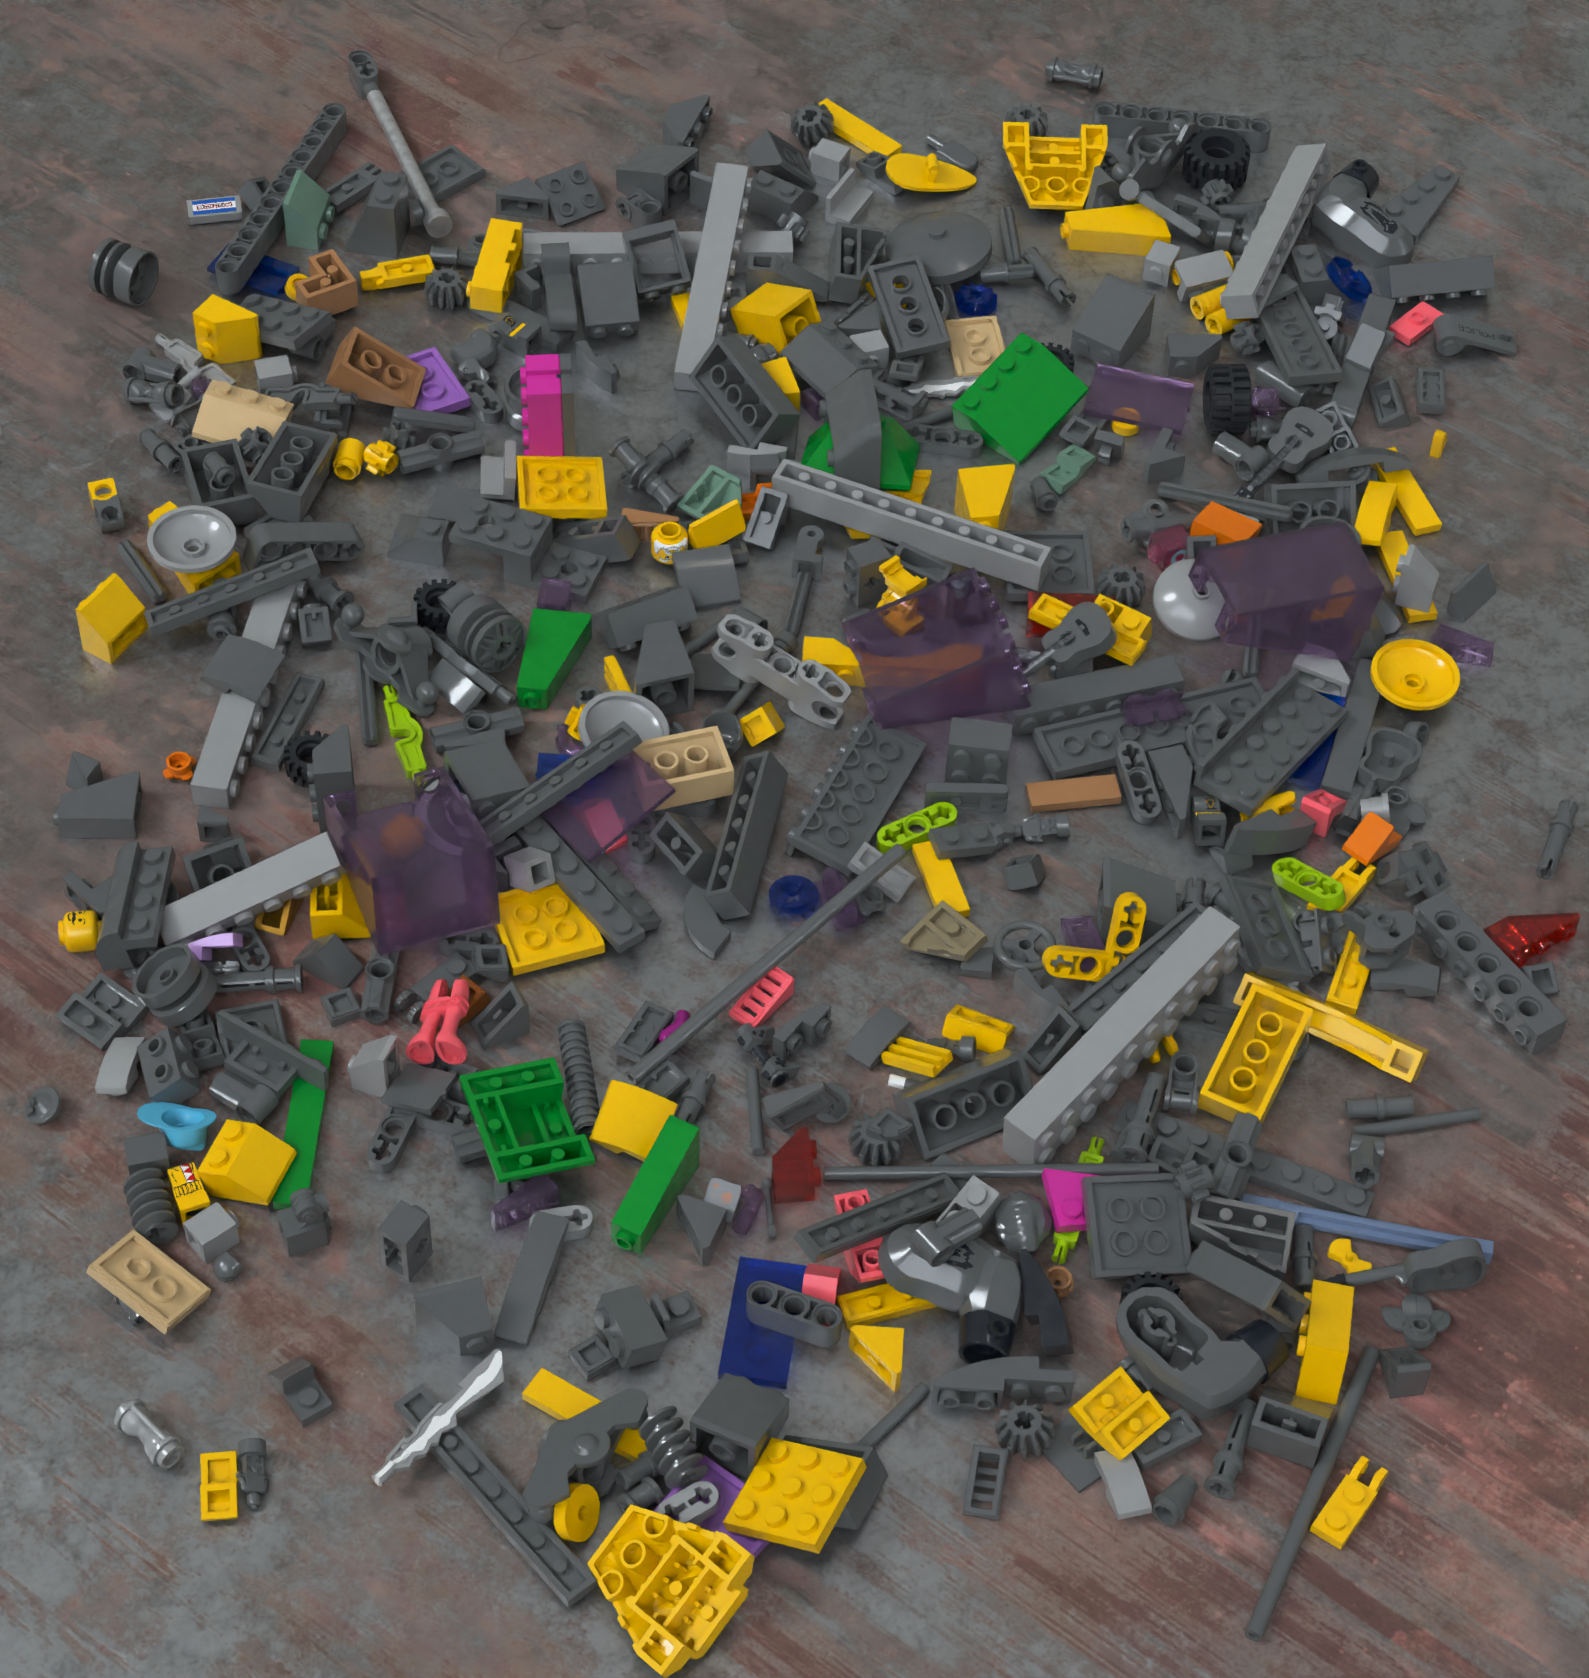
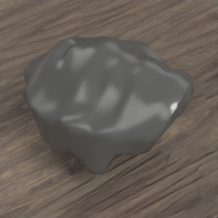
M1021 1190L1016 1193L1011 1192L1007 1198L1002 1200L995 1214L997 1239L999 1243H1003L1010 1253L1019 1254L1021 1249H1026L1030 1254L1034 1253L1040 1247V1243L1050 1234L1051 1214L1043 1205L1040 1197H1036L1031 1193L1027 1194Z

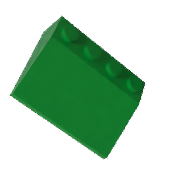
M1021 332L952 405L954 426L961 430L979 433L983 437V444L1020 466L1089 392V388L1043 344Z

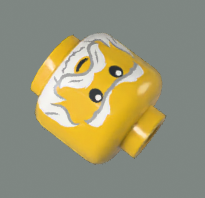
M670 521L664 522L656 526L651 533V553L654 559L660 563L673 565L672 553L688 550V533L680 524Z

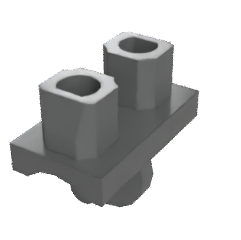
M1328 293L1325 295L1322 307L1316 306L1314 310V315L1326 340L1332 339L1338 332V326L1343 327L1345 317L1342 313L1344 305L1342 297Z

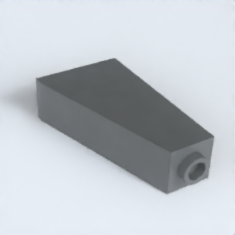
M1204 1240L1192 1253L1186 1268L1188 1272L1200 1280L1293 1331L1296 1330L1312 1302L1282 1280Z

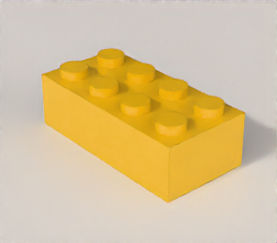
M1252 984L1199 1093L1198 1108L1229 1122H1233L1237 1113H1250L1257 1116L1260 1123L1263 1124L1311 1024L1313 1009L1256 984Z

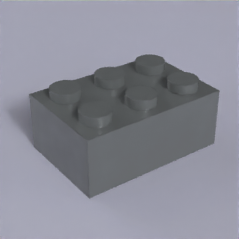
M237 438L180 449L183 473L193 505L207 506L221 511L231 519L234 526L253 523L258 520L256 499L245 488V483L249 476L240 447L237 444ZM211 452H218L226 464L231 465L235 469V480L230 485H219L213 480L212 472L204 464L206 455Z

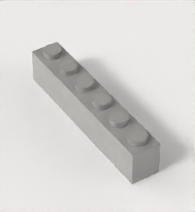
M326 831L166 905L160 928L165 945L177 943L187 945L208 936L224 934L225 929L233 925L242 926L254 920V916L261 912H273L283 906V902L289 899H300L308 896L315 887L322 884L327 886L338 882L341 879V875L348 873V870L335 839Z

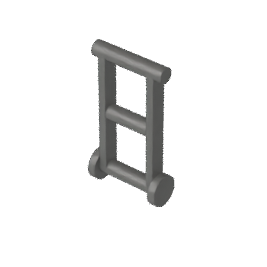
M1127 179L1121 183L1119 194L1126 201L1135 200V204L1144 205L1211 249L1214 248L1215 238L1158 202L1151 191H1141L1140 184L1137 181Z

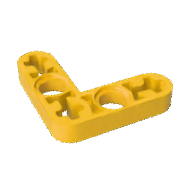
M1134 892L1121 894L1114 905L1105 950L1052 945L1042 955V964L1050 975L1059 978L1095 982L1101 980L1112 970V967L1118 965L1119 958L1120 962H1122L1139 948L1146 916L1145 902ZM1132 901L1137 906V909H1131L1129 920L1134 925L1127 923L1128 913L1124 909L1125 906H1130ZM1126 930L1131 931V941L1126 945H1118L1116 942L1118 934ZM1114 951L1121 953V957H1119L1117 953ZM1058 955H1060L1064 961L1072 962V968L1068 963L1059 962L1057 967H1054L1051 960H1056ZM1087 957L1095 958V966L1092 970L1088 972L1080 970V963L1083 959Z

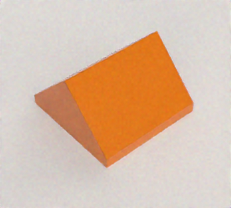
M1211 501L1194 518L1189 536L1216 535L1217 564L1225 572L1237 577L1263 524Z

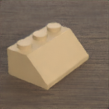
M212 379L204 393L191 437L211 443L235 438L239 441L242 439L240 434L249 427L253 430L256 426H259V428L266 429L273 438L283 421L291 422L294 404L286 402L281 398H273L251 389H243L224 381Z
M718 726L642 741L643 743L629 753L636 791L644 813L733 795L734 768Z

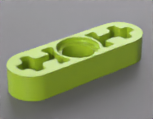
M938 802L883 826L877 833L876 846L878 851L885 854L895 844L901 845L907 851L912 849L913 844L929 841L927 835L930 828L956 826L957 810L948 802ZM920 825L925 828V831L914 833L909 830V827Z
M1281 858L1272 865L1274 882L1283 889L1323 910H1336L1345 904L1344 887L1339 881L1295 858ZM1306 882H1316L1309 886H1302Z

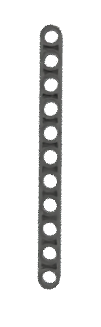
M329 103L321 109L216 262L217 284L221 293L232 295L242 290L285 226L283 202L296 170H302L315 181L347 134L346 109L343 104Z

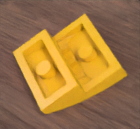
M611 1080L589 1140L616 1154L625 1152L644 1162L666 1120L670 1115L674 1116L678 1104L645 1089L617 1080Z
M1121 1366L1068 1409L1087 1433L1120 1461L1170 1419L1169 1415L1150 1391L1142 1393Z

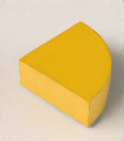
M1436 429L1429 456L1441 457L1448 436L1443 430Z

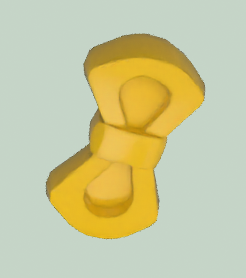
M1336 1239L1329 1246L1328 1258L1339 1262L1346 1269L1347 1274L1372 1269L1370 1262L1358 1259L1357 1254L1352 1252L1350 1239Z

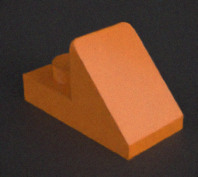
M1369 812L1344 843L1342 850L1367 866L1399 846L1402 836L1394 831L1393 825L1375 813Z

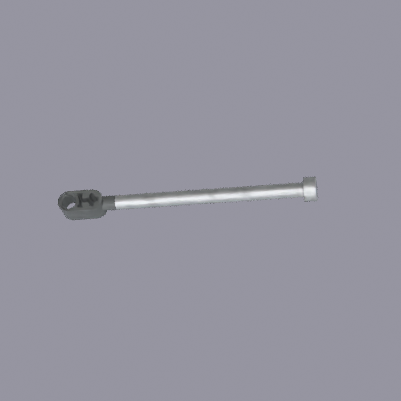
M365 50L350 52L348 54L349 79L358 97L369 101L404 174L407 175V180L425 214L423 224L428 234L434 238L446 236L452 230V220L445 209L439 208L380 91L379 71L371 54Z

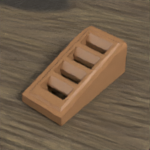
M624 507L621 515L627 516L641 542H651V533L654 527L661 523L670 521L679 524V517Z

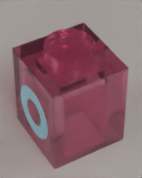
M1181 524L1150 535L1147 555L1151 563H1155L1161 573L1173 563L1184 560L1186 537L1190 535Z

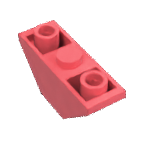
M867 1189L834 1195L836 1215L871 1202ZM882 1236L843 1252L850 1274L859 1283L885 1278L878 1263V1250L883 1240Z

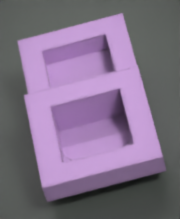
M217 934L196 940L187 945L200 961H212V948L243 947V934Z

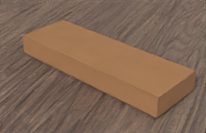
M1115 774L1026 783L1025 786L1031 813L1121 804L1122 798Z

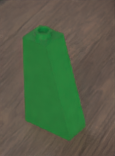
M533 608L516 687L517 707L544 710L549 708L592 638V614Z
M670 1115L666 1120L611 1221V1241L615 1242L621 1249L632 1250L640 1255L642 1254L677 1201V1195L682 1193L698 1169L700 1154L699 1127L673 1115Z

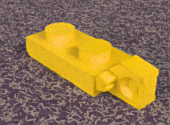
M429 254L377 263V267L371 270L359 272L362 291L423 283L426 280V276L431 275L435 267Z

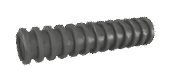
M568 1019L558 1025L557 1033L559 1035L558 1040L565 1082L567 1084L568 1099L570 1101L572 1124L576 1135L585 1134L586 1138H590L600 1107L598 1105L599 1101L591 1064L592 1060L588 1047L589 1043L585 1031L586 1026L582 1020Z

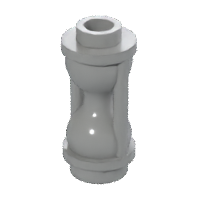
M127 1400L117 1408L114 1425L126 1434L136 1436L144 1444L145 1453L150 1457L153 1465L168 1469L181 1459L184 1453L181 1440L169 1431L159 1429L151 1421V1414L142 1400Z

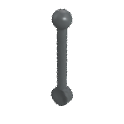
M766 1177L761 1180L760 1185L765 1193L768 1236L772 1238L776 1237L771 1188L774 1183L771 1178Z

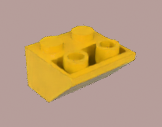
M112 573L105 581L101 582L96 590L85 600H82L75 609L83 650L110 664L148 628L144 615L145 607L115 573Z
M346 867L348 873L341 875V879L338 882L327 886L322 884L313 888L310 894V921L313 939L331 934H336L339 938L376 937L377 883Z

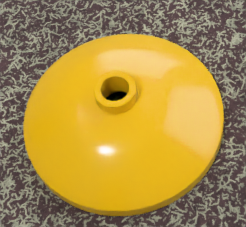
M1400 639L1392 641L1376 652L1371 663L1370 675L1378 692L1390 702L1406 709L1422 711L1442 707L1454 698L1459 688L1460 672L1453 658L1440 647L1423 640Z

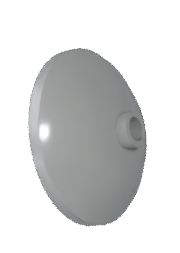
M198 505L183 506L166 512L151 525L147 535V545L151 557L162 567L179 573H200L217 567L230 557L237 543L235 526L227 515L217 509Z
M1184 559L1173 563L1161 573L1153 590V606L1160 622L1171 633L1188 641L1204 642L1222 636L1231 628L1239 612L1240 600L1235 583L1222 568L1209 561ZM1197 589L1203 590L1205 595L1198 594Z
M609 691L595 696L584 706L578 723L579 735L585 747L622 721H625L635 730L642 741L670 735L669 725L662 711L647 698L628 691ZM630 754L624 755L610 766L632 769Z

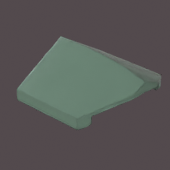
M711 464L677 504V508L696 519L704 517L734 499L739 501L742 508V482L734 475Z

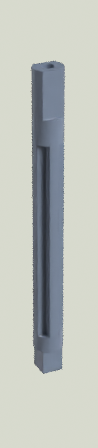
M1243 1193L1242 1202L1296 1212L1294 1227L1309 1225L1317 1231L1416 1250H1428L1446 1242L1470 1238L1480 1243L1486 1264L1490 1265L1493 1255L1494 1241L1463 1235L1458 1236L1312 1208L1297 1203Z

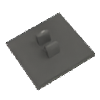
M1070 1415L1055 1426V1435L1051 1439L1052 1445L1050 1450L1041 1449V1453L1078 1493H1081L1102 1478L1094 1464V1452L1106 1449L1094 1440L1076 1419Z

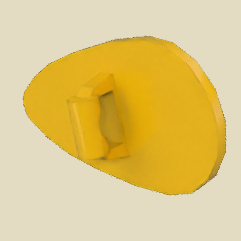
M899 153L887 160L885 168L888 177L895 184L912 191H959L974 186L977 181L976 177L966 170L937 160V155L933 153L927 157Z

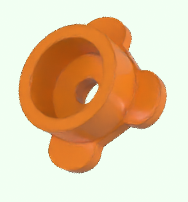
M181 751L171 753L166 758L167 768L163 770L164 778L182 779L183 781L192 779V768L196 765V759Z

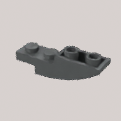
M1014 1356L984 1360L960 1367L935 1379L933 1383L932 1404L942 1405L946 1408L968 1406L981 1410H990L993 1408L1001 1409L1003 1397H1012L1016 1400L1036 1398L1046 1399L1050 1402L1071 1401L1074 1371L1040 1369L1039 1356Z

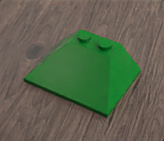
M879 414L882 433L880 488L911 490L920 452V444L894 418ZM829 423L823 424L808 437L801 464L834 475L833 467L827 466V450L832 449Z
M554 1057L459 1075V1082L498 1184L595 1164V1158L586 1135H576L562 1101L564 1080Z

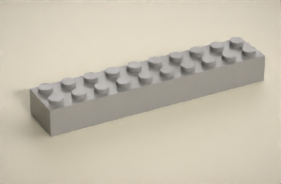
M1209 906L1004 1117L1002 1151L1019 1164H1049L1055 1155V1150L1062 1143L1067 1144L1076 1133V1128L1083 1121L1085 1123L1090 1121L1097 1111V1106L1103 1100L1108 1101L1112 1098L1118 1088V1084L1124 1078L1128 1080L1133 1076L1138 1068V1063L1144 1057L1150 1058L1156 1051L1160 1040L1164 1036L1170 1037L1176 1030L1184 1015L1190 1016L1196 1009L1199 1000L1205 994L1208 996L1214 991L1218 980L1224 974L1229 975L1238 963L1236 956L1241 944L1239 941L1241 927Z

